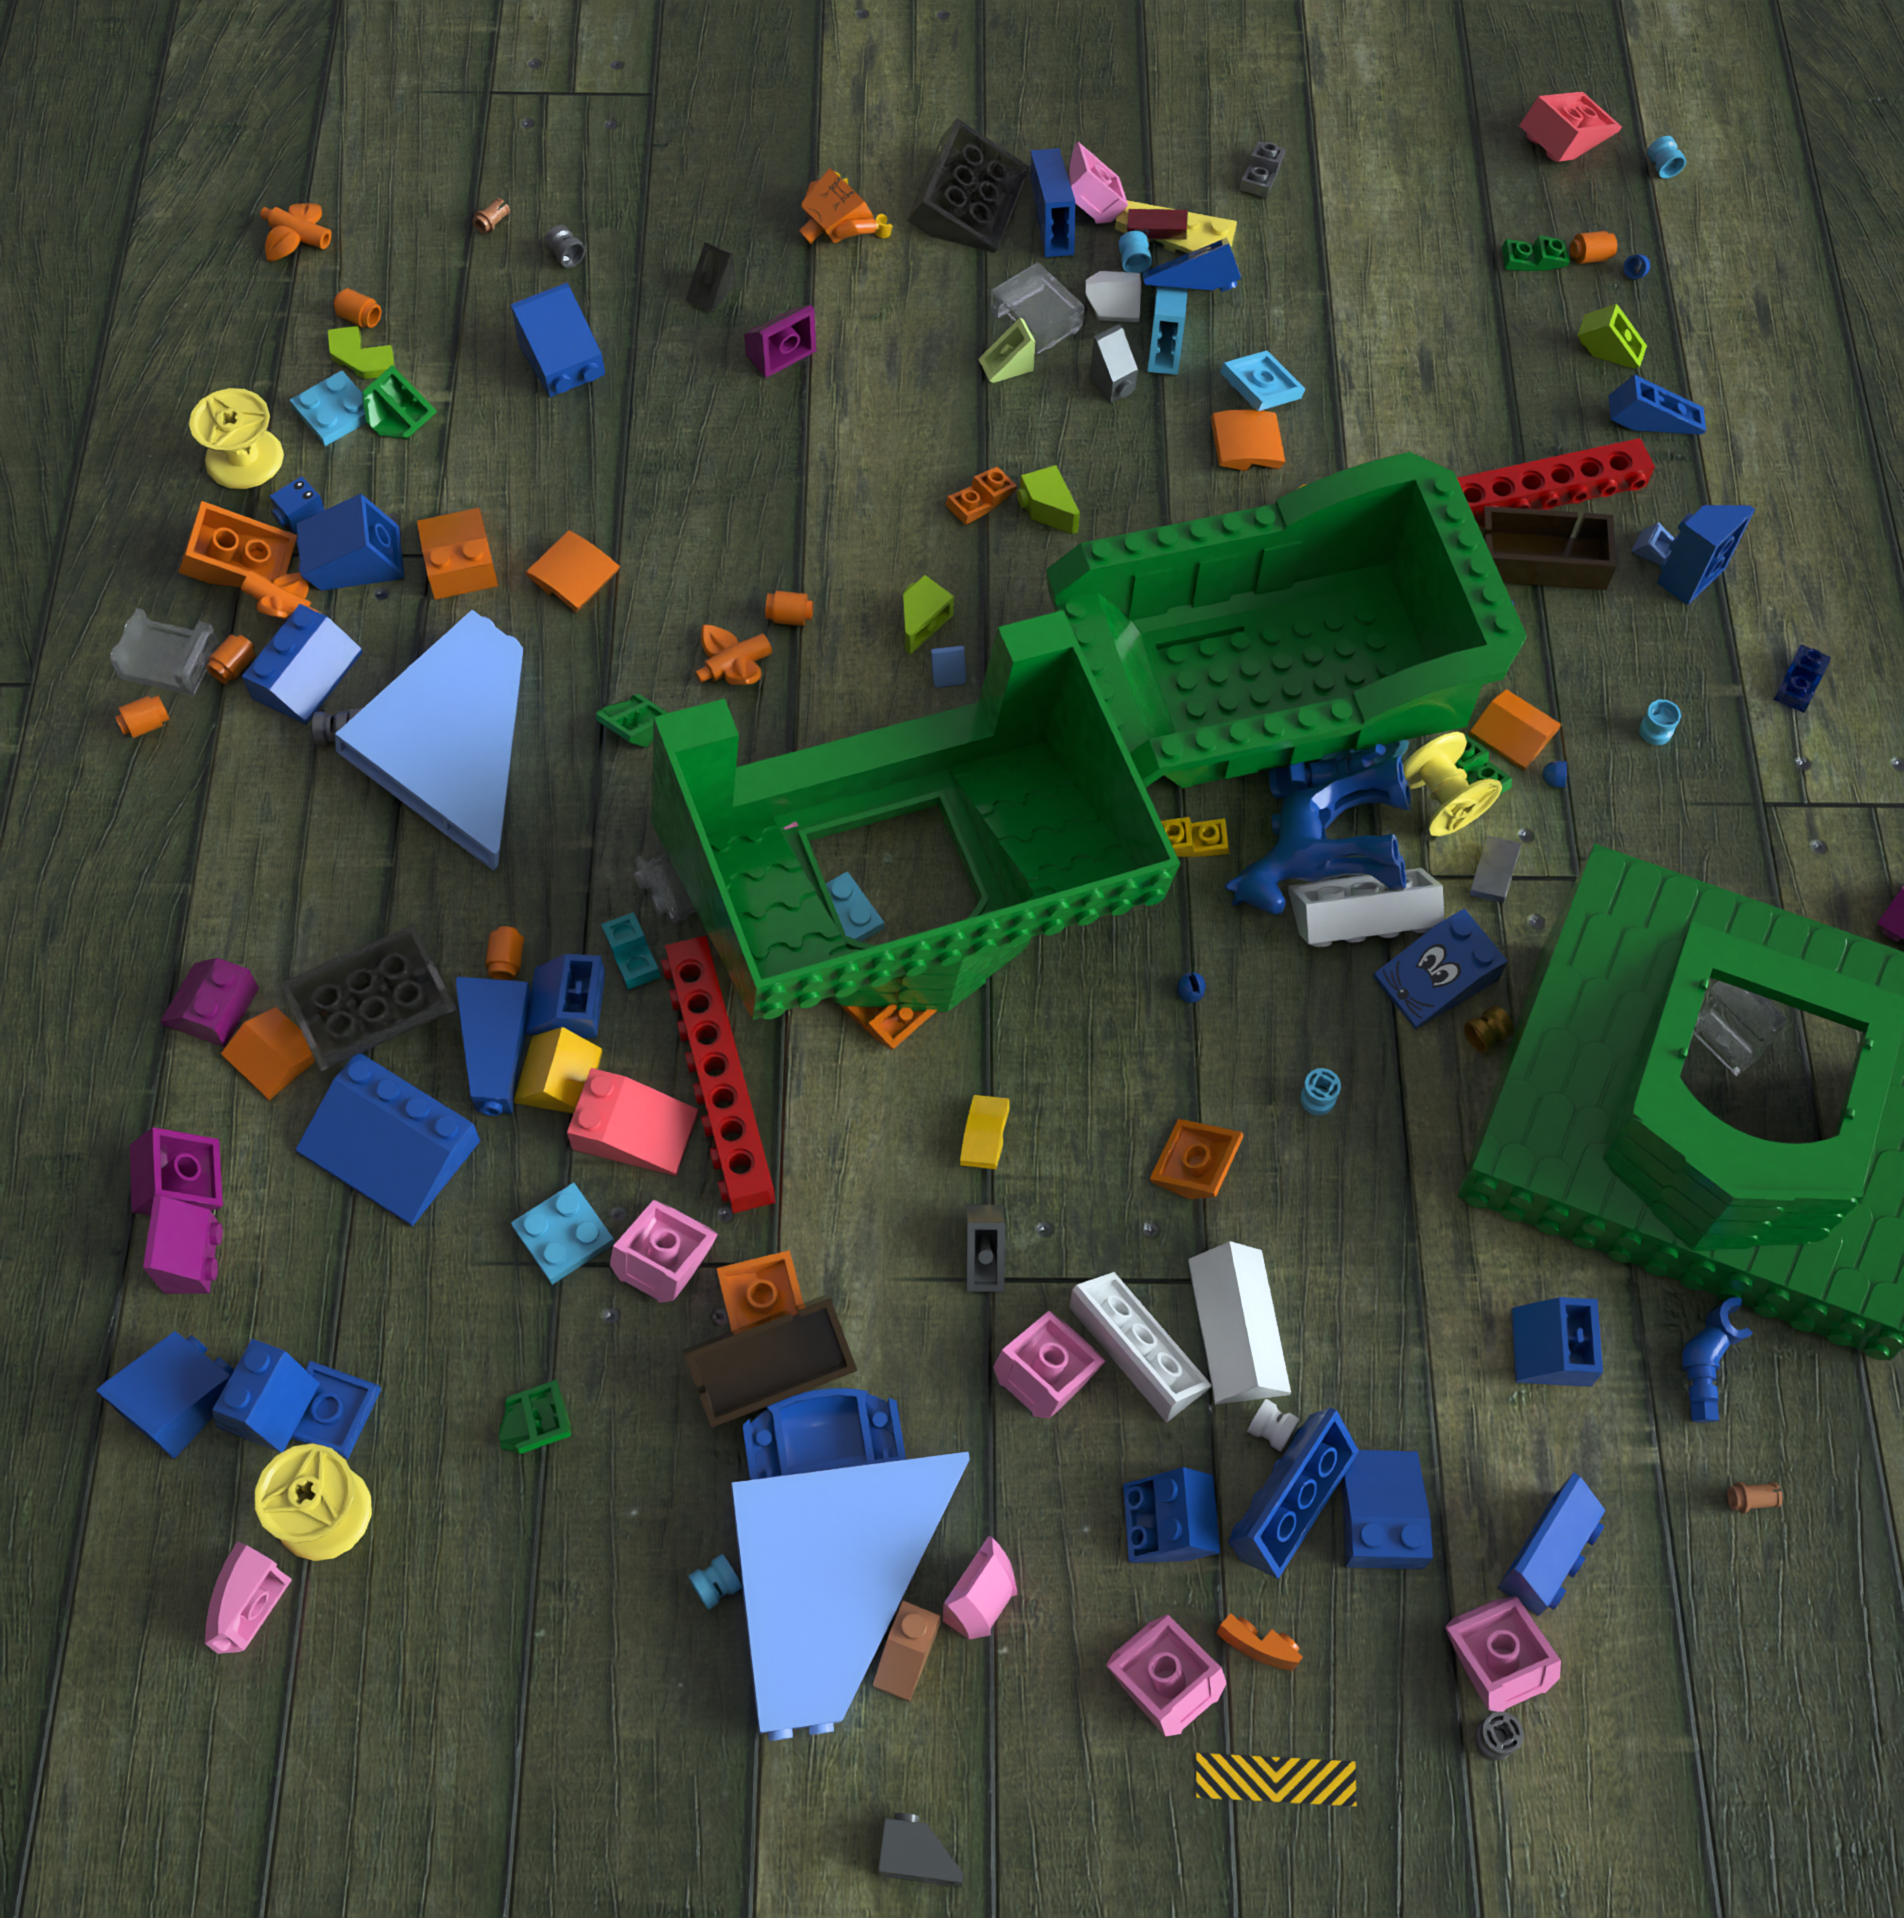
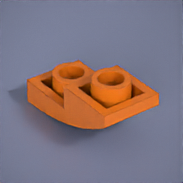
M994 467L974 476L970 487L948 496L945 506L964 525H967L1001 504L1016 491L1017 485L998 467Z
M1231 1613L1220 1624L1216 1632L1224 1641L1243 1654L1279 1669L1293 1671L1303 1658L1298 1653V1645L1285 1633L1281 1632L1278 1635L1271 1629L1261 1641L1256 1636L1258 1631L1248 1620L1241 1616L1237 1619Z

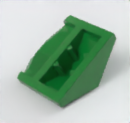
M393 365L362 391L366 423L379 436L407 440L437 413V410Z
M635 694L631 696L630 700L614 703L597 710L595 720L627 741L647 748L653 742L654 717L667 714L668 712L642 695Z
M557 1379L506 1398V1409L498 1431L502 1450L522 1454L571 1436V1423Z

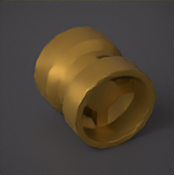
M1497 1005L1489 1007L1483 1012L1482 1017L1472 1018L1463 1026L1467 1040L1480 1053H1486L1495 1046L1496 1041L1506 1040L1515 1032L1511 1018L1505 1010Z

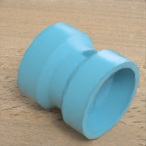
M1671 136L1658 138L1647 150L1648 158L1653 164H1656V171L1662 178H1670L1682 171L1687 162L1684 154L1677 150V143Z
M1130 231L1122 235L1118 246L1122 255L1121 261L1124 271L1142 273L1148 270L1152 264V258L1148 250L1149 243L1146 234L1141 231Z
M1659 699L1652 702L1639 726V734L1642 739L1653 745L1667 743L1680 721V709L1676 704L1668 700Z
M1317 1068L1307 1075L1301 1091L1300 1103L1308 1113L1316 1116L1325 1115L1334 1108L1341 1089V1082L1337 1074L1325 1068Z
M723 1554L714 1558L711 1561V1565L705 1570L697 1569L688 1575L692 1586L707 1610L718 1605L720 1598L724 1595H733L742 1589L737 1575Z

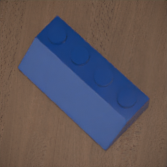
M1329 1407L1308 1416L1303 1426L1296 1430L1292 1443L1283 1457L1274 1464L1272 1474L1262 1489L1258 1490L1254 1495L1252 1504L1242 1520L1233 1527L1228 1543L1241 1562L1279 1579L1359 1453L1336 1409Z

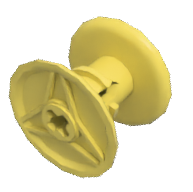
M228 388L211 393L199 401L192 410L189 420L192 436L202 446L208 448L205 457L208 475L217 484L230 489H248L268 481L281 467L284 456L280 441L271 432L266 431L270 419L267 403L258 394L246 389Z
M1452 732L1444 734L1422 746L1403 763L1404 776L1409 782L1410 790L1427 785L1432 792L1430 798L1438 800L1441 804L1432 815L1428 825L1432 836H1444L1465 827L1490 808L1502 790L1501 782L1490 778L1479 780L1469 785L1466 781L1467 774L1464 769H1457L1454 765L1463 754L1467 744L1464 733Z
M312 1443L293 1446L276 1455L264 1468L255 1488V1511L262 1526L273 1536L280 1539L282 1544L294 1555L312 1561L333 1559L352 1549L365 1534L372 1515L371 1495L364 1480L349 1468L346 1459L332 1448Z

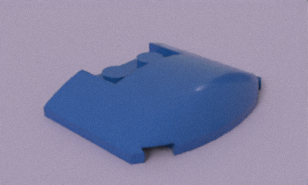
M829 1388L803 1392L768 1406L767 1410L762 1412L751 1424L749 1419L742 1425L750 1480L906 1460L897 1401L888 1397V1402L874 1395L867 1394L868 1391L860 1389Z

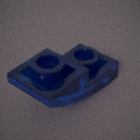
M1800 644L1773 700L1805 713L1832 657L1823 654L1817 649Z

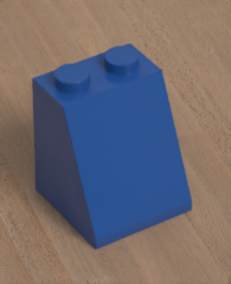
M568 283L510 304L519 348L549 397L566 392L569 389L589 381H594L605 375L602 353Z
M361 493L297 523L298 538L296 543L300 558L299 572L304 580L312 583L319 590L399 580L405 577L399 526Z
M174 1331L103 1383L96 1391L123 1418L175 1459L213 1418L212 1409L233 1374L234 1369L220 1357H217L213 1362L204 1355L208 1349L194 1336L190 1335L185 1339Z
M252 1338L212 1409L215 1426L218 1429L282 1453L320 1383L286 1351Z

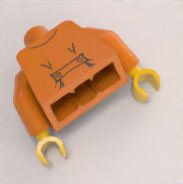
M829 168L821 179L810 182L804 201L801 204L802 209L810 220L798 230L809 244L822 233L832 243H838L843 239L862 234L874 233L879 238H888L891 235L893 225L890 223L886 224L888 219L886 215L879 214L875 221L865 201L848 185L847 178L841 179L840 173L834 172Z

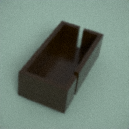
M1484 506L1478 527L1503 583L1607 590L1617 567L1613 515L1584 513L1575 538H1572L1571 534L1578 519V512Z
M827 1294L795 1306L797 1314L791 1316L787 1309L683 1350L696 1388L702 1385L705 1386L698 1389V1393L711 1428L858 1371L832 1300Z

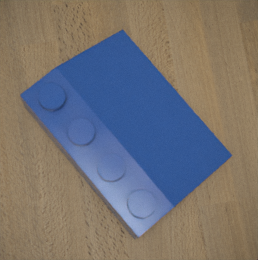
M357 1051L334 1078L300 1140L296 1152L413 1227L478 1145L480 1139L472 1122Z

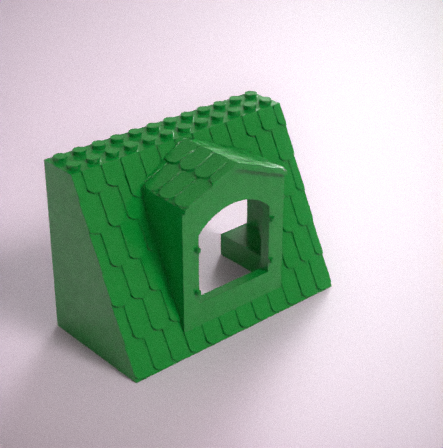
M1063 610L997 627L982 691L977 703L736 767L739 734L725 698L654 717L651 823L752 1020L762 1017L764 1019H773L782 1015L785 1010L795 1007L802 1009L810 1008L817 1005L822 999L832 997L834 1003H839L843 1006L888 1007L890 1004H896L897 1009L895 1011H900L902 1008H911L912 1011L925 1012L927 1009L937 1010L936 1012H948L983 986L988 977L1019 955L1027 947L1031 937L1043 933L1046 936H1051L1073 924L1078 923V925L1084 926L1094 922L1100 916L1110 913L1113 916L1126 913L1137 905L1145 903L1146 906H1151L1161 902L1166 897L1180 865ZM938 805L946 829H948L970 880V886L979 901L976 908L963 921L878 946L860 942L846 936L809 841ZM795 821L798 826L790 829H782Z
M1594 843L1542 947L1514 1029L1515 1032L1511 1037L1457 1197L1465 1199L1473 1207L1488 1208L1499 1212L1507 1220L1513 1222L1523 1221L1536 1226L1544 1234L1559 1235L1570 1239L1581 1248H1594L1607 1253L1615 1261L1631 1262L1644 1267L1645 1271L1652 1275L1673 1278L1680 1281L1686 1288L1692 1290L1702 1289L1717 1295V1298L1723 1302L1732 1297H1739L1742 1299L1741 1305L1752 1308L1760 1316L1781 1319L1789 1322L1793 1328L1799 1331H1812L1827 1337L1830 1342L1836 1345H1849L1864 1351L1867 1356L1873 1359L1890 1361L1904 1349V952ZM1710 978L1862 1032L1834 1137L1812 1143L1792 1144L1773 1142L1750 1136L1718 1119L1699 1103L1687 1089L1680 1078V1074L1687 1057L1690 1041Z

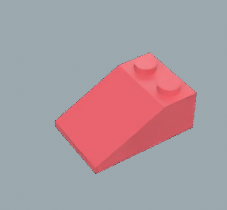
M1584 92L1538 96L1519 125L1526 132V137L1533 143L1540 144L1546 150V155L1556 162L1574 160L1618 133L1622 128Z
M591 1068L570 1122L567 1135L572 1150L677 1176L699 1111L693 1106L626 1076Z

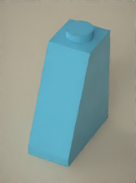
M1157 286L1148 372L1178 375L1188 288Z

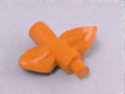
M316 203L292 204L289 206L288 212L278 207L272 210L263 207L260 212V217L268 221V225L273 228L269 232L265 243V254L268 262L276 261L291 254L300 242L320 249H326L331 241V230L316 225L322 217V208Z
M251 570L240 589L258 600L256 604L257 611L273 618L287 620L299 604L317 611L310 607L312 602L305 599L308 594L309 582L303 579L300 572L279 576L271 582Z
M704 624L701 628V643L706 655L710 659L704 661L705 667L695 671V675L700 683L709 679L716 682L725 677V680L730 685L753 684L760 680L762 674L761 668L754 661L771 655L773 653L772 647L763 633L739 642L731 632L713 625Z

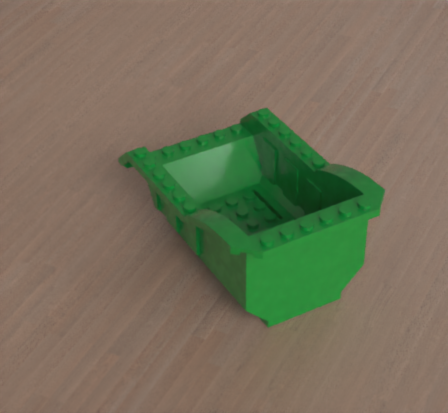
M1412 452L1373 460L1336 472L1277 499L1275 504L1082 542L1046 569L1048 592L1055 612L1064 611L1145 788L1163 775L1175 782L1176 786H1179L1180 789L1288 764L1292 765L1323 758V755L1349 749L1357 751L1376 744L1385 745L1467 727L1482 685L1505 678L1527 638V634L1454 471Z

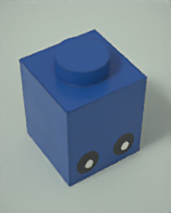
M302 476L270 495L274 509L271 510L274 519L281 527L286 525L295 535L297 534V523L325 510L320 495Z

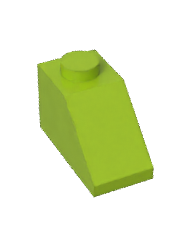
M1617 303L1585 314L1577 335L1581 344L1588 349L1593 357L1633 369L1640 367L1647 347Z
M1057 466L1021 475L1017 498L1021 508L1026 507L1030 518L1070 534L1078 533L1080 512Z
M926 575L916 583H911L903 593L905 651L910 655L954 615V596Z

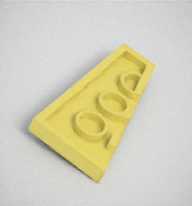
M1127 200L1128 206L1117 216L1115 229L1127 233L1129 209L1170 208ZM1188 212L1187 240L1148 239V242L1158 241L1164 245V249L1174 253L1177 249L1190 253L1227 237L1230 247H1232L1237 221Z

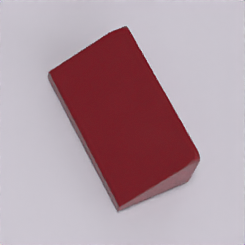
M1129 209L1127 232L1141 231L1146 234L1148 239L1187 240L1188 210Z

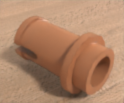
M496 198L483 211L479 210L474 214L473 225L480 233L492 232L495 228L494 225L510 213L507 204L500 210H497L504 203L503 199Z
M1736 1482L1727 1491L1729 1506L1732 1510H1738L1742 1514L1756 1508H1779L1782 1505L1783 1497L1782 1491L1773 1492V1490L1780 1488L1777 1482L1754 1485Z

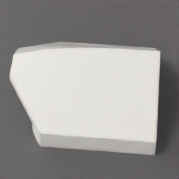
M1099 271L1086 279L1085 295L1092 305L1098 321L1139 322L1141 298L1140 273Z

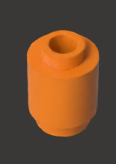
M1607 231L1578 233L1570 243V255L1577 264L1607 261L1609 258L1614 257L1617 252L1616 236Z
M346 288L339 292L333 302L337 317L359 327L373 328L381 318V306L374 299L352 289Z
M776 591L775 594L768 593L765 618L773 620L775 624L805 626L806 620H812L814 602L808 600V594L785 591Z
M229 635L209 656L210 662L206 665V669L218 681L227 684L230 680H235L256 658L253 651L255 647L243 635L238 637Z
M148 695L118 708L121 714L115 716L123 735L130 733L132 738L163 726V722L170 720L159 695L152 698Z
M502 926L490 932L485 967L488 969L487 975L490 978L512 981L516 978V973L520 972L524 937L518 933L517 929Z

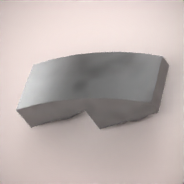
M1258 141L1251 154L1249 166L1241 179L1239 190L1267 198L1280 169L1286 149L1280 148L1271 142L1262 143Z
M1487 836L1472 883L1471 896L1480 897L1486 901L1505 902L1522 843Z

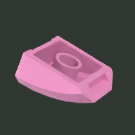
M1076 142L1069 168V181L1075 203L1094 218L1095 224L1112 222L1128 206L1120 178L1083 145Z
M653 1200L613 1245L610 1267L620 1282L625 1281L654 1297L659 1303L674 1301L703 1261L718 1234L711 1228L680 1211Z
M1048 1311L1002 1349L993 1368L999 1385L1004 1386L1032 1412L1033 1417L1050 1419L1089 1381L1106 1361L1095 1348L1066 1322L1051 1311Z
M988 1536L943 1604V1622L967 1639L990 1636L991 1627L1012 1596L1017 1595L1012 1565L1005 1552L993 1537Z
M238 1541L218 1576L208 1609L205 1644L217 1654L244 1651L292 1580L276 1567L277 1564L273 1560Z
M1516 1596L1493 1600L1454 1617L1445 1626L1467 1675L1490 1711L1504 1712L1505 1709L1540 1693H1546L1560 1679V1658Z
M1167 1614L1144 1626L1112 1654L1106 1665L1128 1695L1165 1736L1181 1734L1182 1730L1212 1703L1218 1701L1227 1684L1222 1668Z

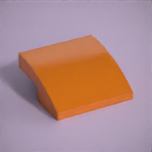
M1228 410L1215 412L1211 415L1219 466L1247 471L1252 464L1280 469L1285 463L1276 413L1257 410Z
M568 530L525 574L549 596L554 593L577 613L618 572L620 566L596 546Z
M890 1004L888 1007L841 1005L866 1031L891 1051L937 1011L927 1009L925 1012L912 1011L911 1008H902L900 1011H895L897 1009L896 1004Z

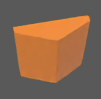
M1506 689L1491 701L1469 732V736L1525 771L1560 729L1562 724Z
M277 1007L245 1021L221 1052L222 1057L268 1101L324 1054V1051Z
M1178 1119L1152 1172L1150 1180L1152 1183L1188 1199L1216 1197L1244 1135L1241 1131Z
M790 1250L716 1268L731 1331L787 1309L791 1316L797 1314L795 1306L803 1304Z

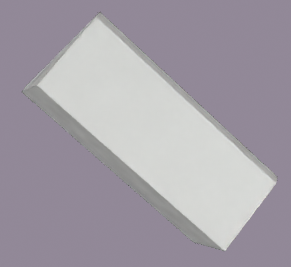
M1229 1241L1188 1259L1215 1405L1290 1395L1291 1390L1262 1250Z
M1115 1272L1077 1284L1072 1289L1069 1308L1166 1423L1212 1386Z

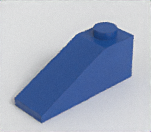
M1635 374L1608 395L1611 420L1632 430L1699 435L1707 431L1704 408Z

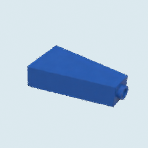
M1060 148L1031 150L1030 178L1044 256L1074 255L1075 198Z
M457 977L456 989L469 1088L475 1109L488 1116H499L501 1113L512 1114L526 1039L525 1027L531 995L529 984L522 981Z

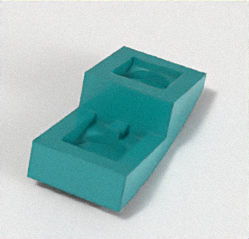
M634 912L601 924L628 990L661 978L659 968L647 945L645 935Z

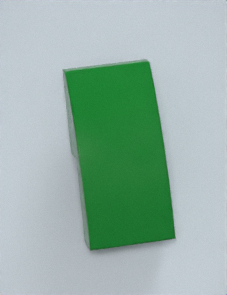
M1539 235L1534 243L1506 239L1501 247L1504 266L1508 270L1545 271L1567 267L1570 263L1566 240Z
M1465 735L1467 741L1465 750L1454 765L1457 769H1464L1467 774L1466 781L1469 785L1476 781L1490 778L1501 782L1502 790L1500 795L1512 788V777L1489 761V751Z

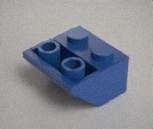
M563 954L535 967L525 1027L526 1034L538 1035L564 1027L582 1038L597 1039L606 977L601 956Z
M1557 1297L1511 1309L1515 1383L1592 1387L1603 1373L1597 1299Z
M1181 1467L1123 1484L1129 1562L1191 1561L1220 1553L1212 1474Z

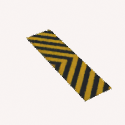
M1196 1753V1798L1357 1806L1355 1761Z

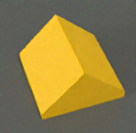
M564 1027L532 1036L514 1097V1103L574 1114L590 1069H598L602 1048Z

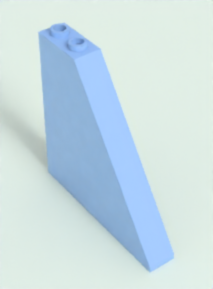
M471 610L335 733V743L338 754L494 871L499 864L523 647L516 638L510 635L507 636L496 628L489 618L481 617Z
M969 1452L732 1483L731 1493L759 1734L768 1733L769 1741L793 1738V1729L809 1727V1735L829 1733L834 1731V1723H840L843 1720L970 1460Z

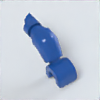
M1376 744L1345 758L1338 756L1332 759L1308 763L1307 768H1305L1304 762L1292 765L1288 764L1289 768L1276 767L1270 769L1269 781L1272 795L1275 798L1285 799L1291 793L1308 789L1307 785L1309 788L1329 782L1335 776L1361 770L1375 764L1374 759L1382 756L1386 748L1382 744Z
M1739 1297L1729 1298L1710 1310L1706 1316V1328L1684 1346L1682 1370L1687 1372V1380L1693 1384L1688 1387L1693 1422L1710 1423L1719 1421L1718 1389L1716 1385L1712 1384V1382L1717 1380L1716 1371L1720 1369L1719 1361L1729 1345L1737 1344L1753 1334L1748 1327L1738 1330L1729 1321L1728 1314L1735 1312L1741 1307L1742 1299Z

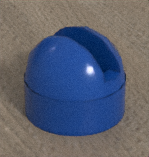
M1643 254L1631 255L1624 262V273L1630 279H1639L1649 272L1651 264L1649 258ZM1642 261L1643 264L1640 268L1639 273H1636L1635 271L1639 268Z
M1552 761L1548 763L1543 770L1544 781L1551 787L1566 788L1567 761Z
M1196 972L1182 975L1177 985L1178 996L1188 1003L1198 1002L1205 993V979ZM1190 981H1194L1198 991L1193 992Z

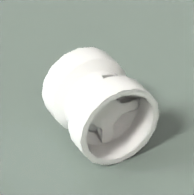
M1265 1399L1247 1432L1257 1438L1264 1437L1268 1439L1270 1446L1281 1452L1300 1419L1291 1413H1281L1275 1403Z

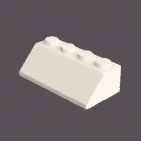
M1414 868L1406 870L1407 880L1405 889H1389L1373 876L1363 875L1288 886V892L1299 935L1314 947H1326L1331 945L1332 941L1338 940L1361 942L1366 939V936L1379 935L1380 937L1391 938L1398 936L1399 932L1402 931L1428 932L1436 924L1444 920L1443 885L1424 869Z

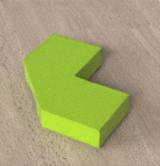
M358 326L328 330L329 351L332 361L341 366L345 365L355 371L356 375L363 379L378 378L390 366L393 365L395 367L392 345L362 349L361 334Z

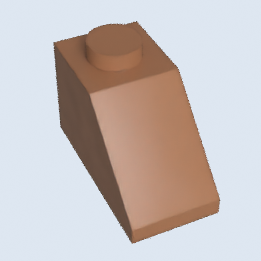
M902 1601L887 1638L872 1687L905 1701H911L940 1627V1615Z

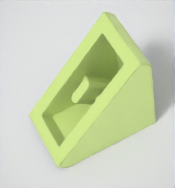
M1019 318L979 358L990 382H998L1033 371L1035 340L1024 319Z

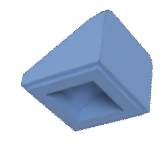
M1658 522L1641 531L1631 551L1642 558L1661 565L1663 560L1671 553V550L1668 548L1674 537Z
M964 646L931 650V673L935 687L966 684Z

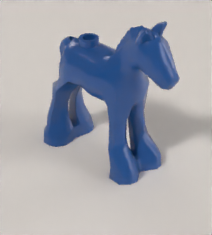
M1391 757L1381 763L1372 764L1356 772L1335 776L1324 784L1289 794L1284 799L1280 814L1272 815L1273 832L1275 835L1278 834L1277 844L1267 855L1241 870L1237 878L1225 884L1224 887L1227 891L1235 893L1232 905L1236 906L1246 902L1267 913L1274 915L1282 914L1286 900L1278 887V882L1286 879L1315 883L1343 875L1365 874L1373 876L1389 889H1405L1407 880L1403 856L1400 855L1398 841L1393 833L1383 836L1363 835L1335 840L1327 839L1325 829L1345 809L1360 804L1382 803L1397 809L1410 811L1412 803L1409 782L1404 776L1401 757ZM1355 855L1367 856V857L1342 858V857H1346V856H1355Z

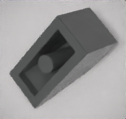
M1118 324L1093 337L1089 379L1110 403L1121 397H1127L1136 389L1138 368L1123 328Z
M966 1205L967 1292H1004V1205Z
M895 1813L894 1819L885 1818L878 1870L879 1877L962 1888L963 1872L926 1823H919V1816L908 1813Z

